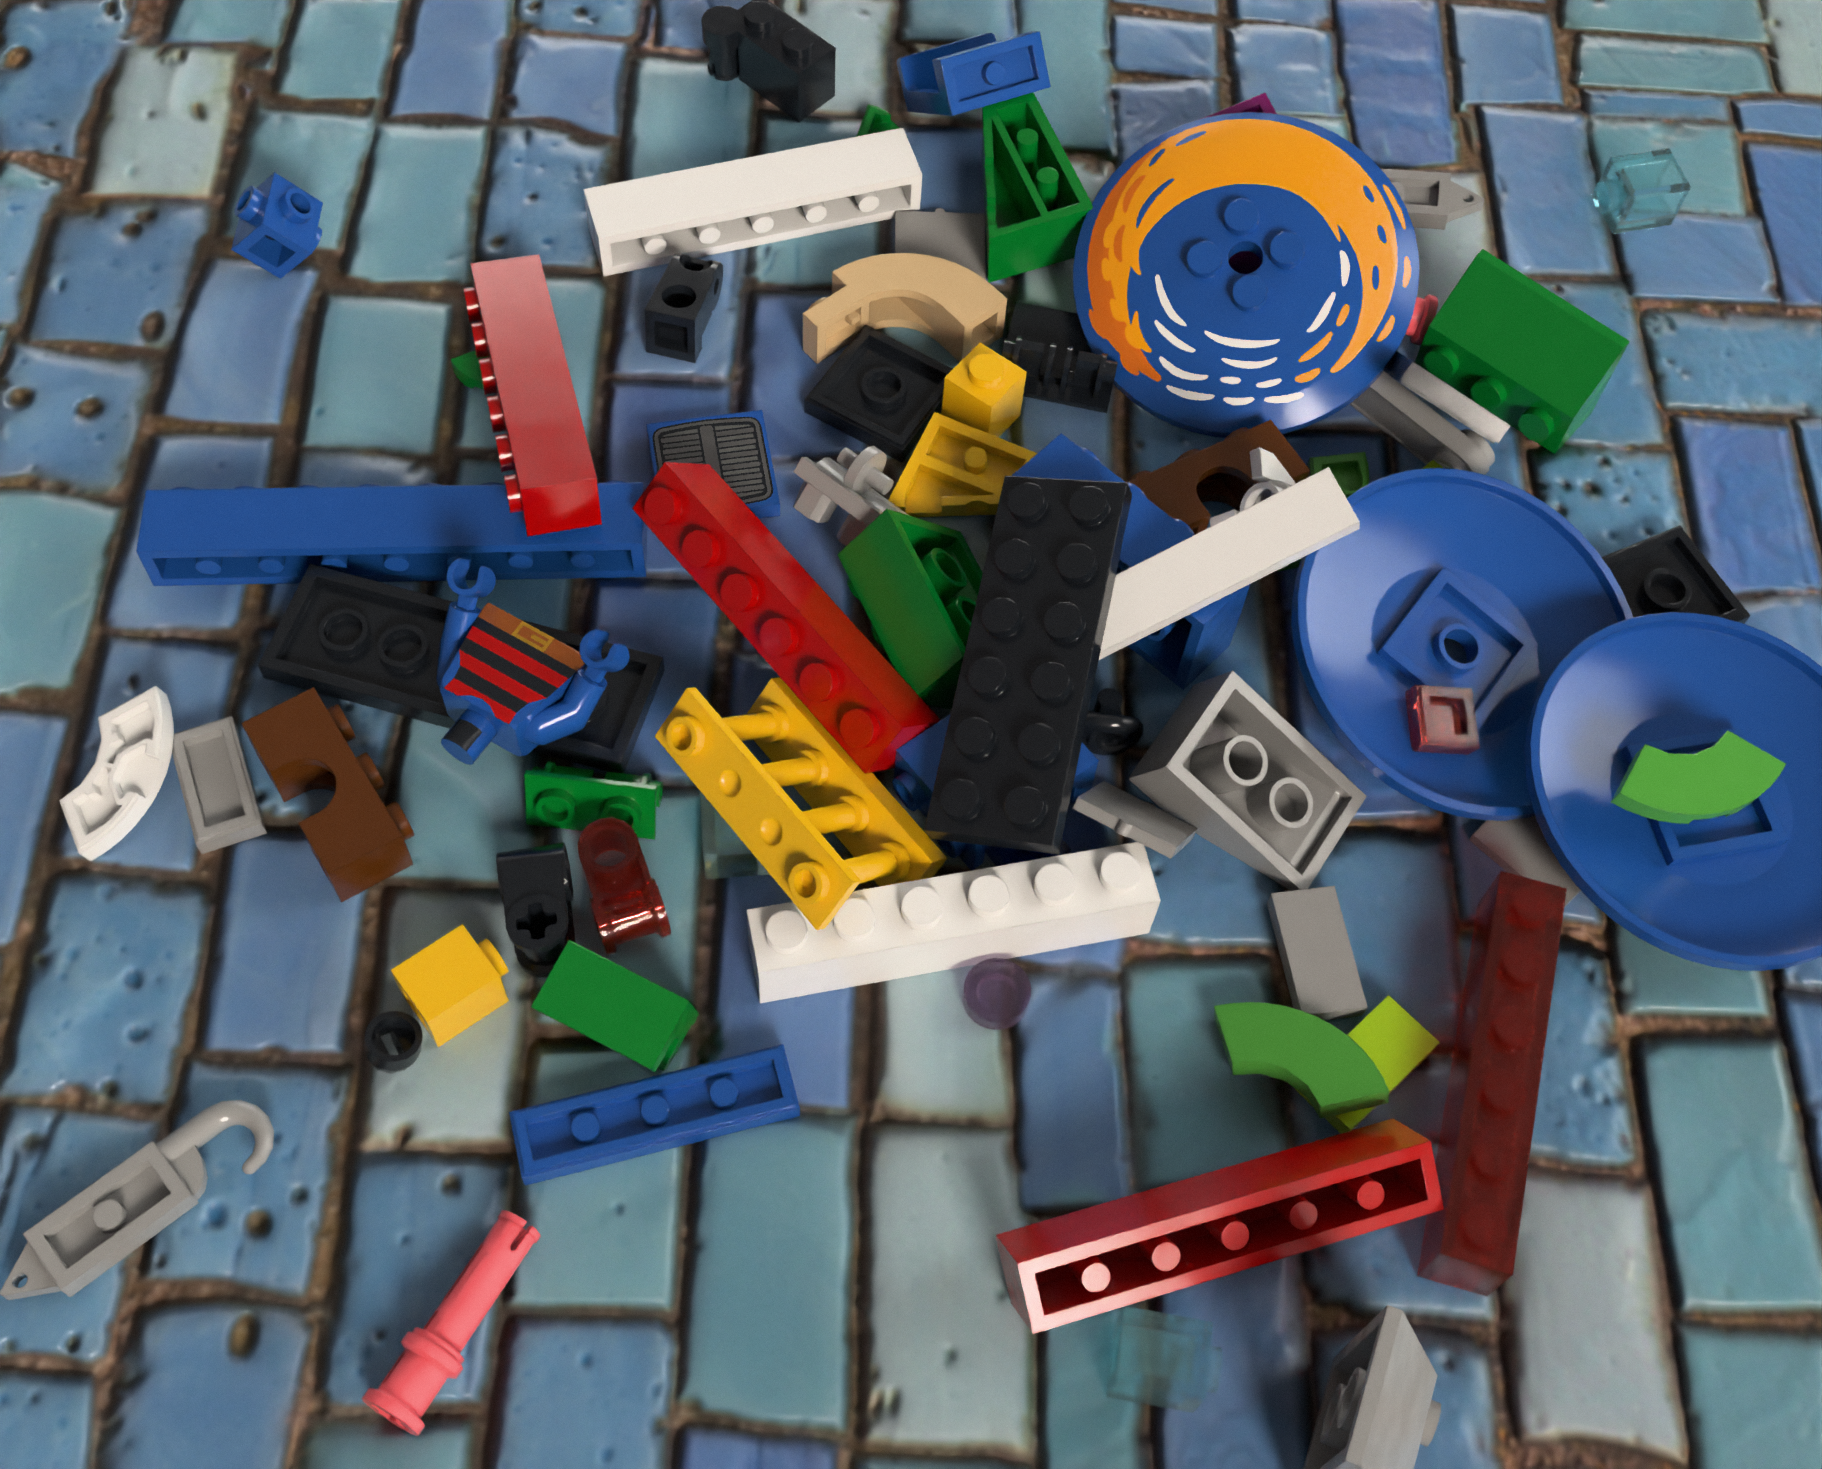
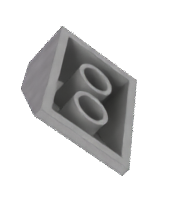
M1233 670L1192 686L1128 778L1163 811L1198 828L1196 831L1197 835L1290 891L1309 888L1367 797Z
M1387 1305L1334 1357L1303 1469H1414L1419 1446L1427 1447L1432 1441L1441 1413V1404L1432 1400L1438 1375L1402 1310Z

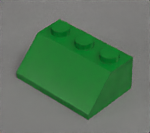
M1482 249L1473 259L1430 323L1414 363L1523 433L1528 439L1537 442L1555 454L1591 415L1630 341Z
M886 509L837 555L848 575L847 585L852 594L861 601L872 623L871 633L876 642L886 651L894 669L927 705L951 709L983 572L960 531Z

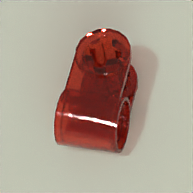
M611 817L598 819L588 824L580 834L578 853L584 881L590 896L591 911L606 956L615 954L618 945L657 933L661 938L670 936L671 928L655 879L650 876L633 828L623 820ZM615 850L626 855L620 863L612 866H603L595 862V859L606 851Z

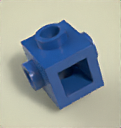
M274 172L257 188L254 186L247 187L239 197L234 209V215L239 217L231 250L281 279L310 256L319 244L322 229L318 227L323 202Z

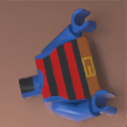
M459 558L453 561L447 570L446 578L448 585L453 592L458 594L457 602H451L448 606L440 639L436 678L447 714L456 721L441 739L443 747L460 762L472 765L490 742L516 756H525L538 745L549 744L582 730L607 687V681L604 678L607 672H618L628 664L630 658L628 648L625 645L615 643L610 648L607 657L603 660L601 652L603 646L608 642L609 632L599 629L589 631L582 638L580 650L577 651L489 602L481 610L476 606L478 598L486 597L493 591L496 577L489 567L481 566L475 585L469 588L466 584V574L470 565L469 560Z

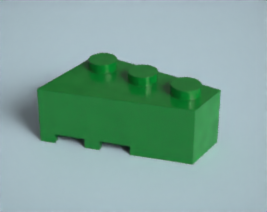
M1034 92L982 107V171L988 282L991 283L1073 259L1080 229L1087 212L1093 208V205Z

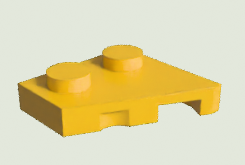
M934 412L888 500L912 517L996 515L1005 476H1012L1037 453Z

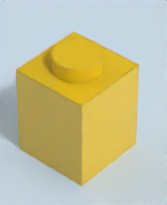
M980 342L945 376L941 415L1000 437L1021 415L1027 371Z
M463 924L391 969L402 996L438 1047L509 1001L501 977L509 972L504 960L489 939L486 938L477 944Z

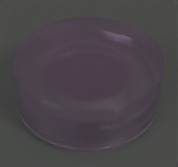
M1002 958L983 960L977 963L966 976L962 993L964 1009L975 1023L984 1028L992 1030L1007 1029L1017 1024L1026 1014L1031 998V984L1024 970L1014 962Z

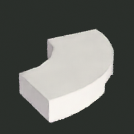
M157 686L98 717L101 742L96 761L81 784L59 800L78 853L90 861L111 849L136 826L156 798L168 771L173 749L174 723L167 694Z

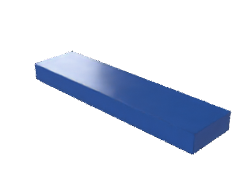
M781 1044L510 1111L509 1115L521 1177L526 1186L800 1116V1106L784 1045Z

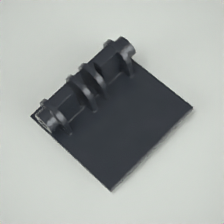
M1016 302L1008 337L1004 341L1001 356L1027 371L1023 397L1107 413L1118 362L1107 360V353H1102V355L1091 353L1084 339L1077 313Z

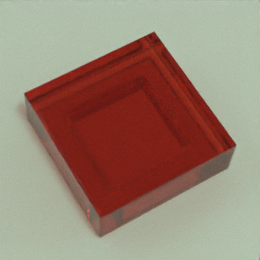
M1414 685L1405 692L1412 751L1469 755L1480 748L1472 688Z

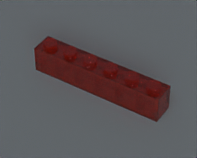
M1500 871L1478 903L1435 1163L1444 1210L1427 1215L1418 1277L1483 1296H1489L1513 1275L1567 888Z

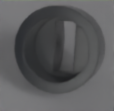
M400 1011L384 1012L376 1016L368 1024L365 1031L364 1050L368 1061L377 1070L389 1074L407 1069L413 1065L421 1052L423 1038L421 1026L411 1015ZM390 1033L398 1055L389 1054L381 1036Z

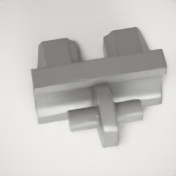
M875 446L867 447L859 455L846 447L839 453L837 462L830 457H824L815 463L808 457H801L794 470V473L802 478L804 482L800 487L793 508L817 523H828L837 505L846 510L849 515L836 535L838 541L845 546L886 509L908 515L882 496L890 491L894 481L882 473L887 457L883 451Z

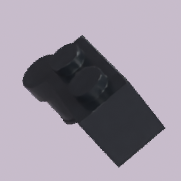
M751 0L738 10L730 6H714L703 14L701 19L702 38L708 47V72L711 76L716 73L715 79L730 81L739 76L740 81L798 123L835 96L836 47L769 0Z

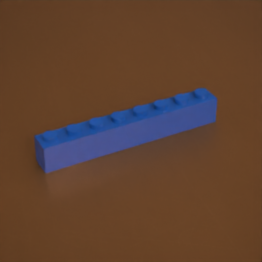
M619 480L597 483L602 525L527 536L522 511L510 513L505 485L497 482H487L481 485L425 483L419 486L363 484L358 487L301 485L296 488L239 486L234 489L176 487L171 490H146L136 552L153 586L294 584L301 582L309 564L378 582L447 581V570L450 564L459 558L469 560L470 565L466 574V580H477L478 571L481 566L489 567L493 571L496 580L646 577L647 525L632 509L643 494L644 485L643 482L626 483Z

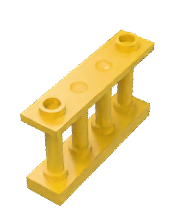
M780 677L770 679L747 714L721 718L696 687L686 688L655 735V738L816 930L826 928L859 884L874 880L880 887L931 878L947 860L944 853L872 772L865 774ZM754 740L772 762L761 764L742 741ZM793 786L812 809L801 811L781 787ZM833 832L853 855V858L843 860L822 834Z

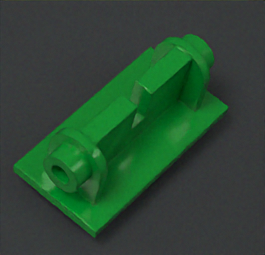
M549 761L545 767L534 766L532 771H525L527 825L655 840L656 807H660L662 802L663 781L652 780L650 773H643L641 776L607 772L605 779L594 778V770L556 766L555 762Z

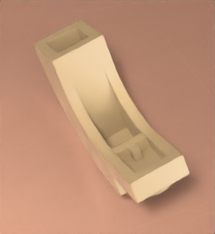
M889 253L862 258L832 271V295L816 300L807 311L803 312V351L818 364L851 343L865 325L875 330L886 327H903L917 330L930 336L960 362L980 342L985 346H989L1003 336L1007 298L975 272L943 258L916 253Z

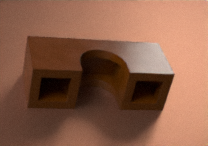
M1269 420L1250 429L1247 427L1239 428L1230 433L1223 441L1202 450L1191 449L1186 451L1174 462L1152 472L1148 470L1140 471L1126 482L1139 487L1148 500L1172 518L1185 522L1196 535L1207 529L1211 516L1202 503L1208 501L1222 502L1240 511V504L1245 493L1253 485L1260 483L1252 479L1251 450L1260 447L1273 453L1295 483L1308 478L1310 469L1273 421Z
M313 687L241 723L258 758L284 802L314 789H325L335 792L332 800L324 809L300 821L299 825L341 903L413 865L405 841L415 836L399 804L395 801L385 806L376 791L385 787V784L368 753L365 752L355 757L347 742L355 739L356 736L338 704L327 709Z

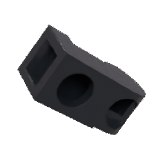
M681 253L674 254L645 308L646 352L696 363L702 349V335L712 315V311L717 305L722 288L723 265L721 262L700 260Z

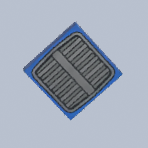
M762 410L646 424L654 477L664 462L710 464L758 519L780 516L779 495Z

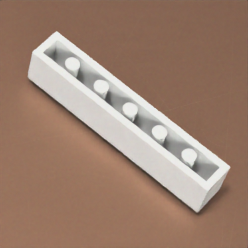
M898 128L583 190L588 228L604 277L669 264L676 253L699 258L895 218V211H920L922 172L904 128Z
M1132 842L853 891L826 928L816 930L793 902L748 909V941L761 1004L1148 934L1161 900L1145 845L1139 842Z

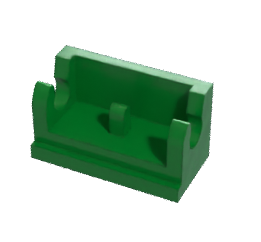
M571 940L567 942L531 1006L535 1011L560 1022L653 1072L657 1068L662 1071L667 1069L691 1025H694L699 1016L698 1011L689 1000Z

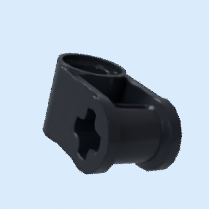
M565 842L496 854L499 888L505 912V926L510 941L514 944L519 965L526 973L537 978H547L569 940L576 943L571 903L574 900L573 883ZM545 933L544 938H538V935Z

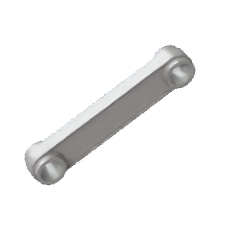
M1384 371L1363 394L1350 403L1353 408L1426 465L1431 460H1434L1443 468L1459 469L1486 475L1489 467L1494 463L1495 455L1493 449L1481 435L1468 429L1460 431Z

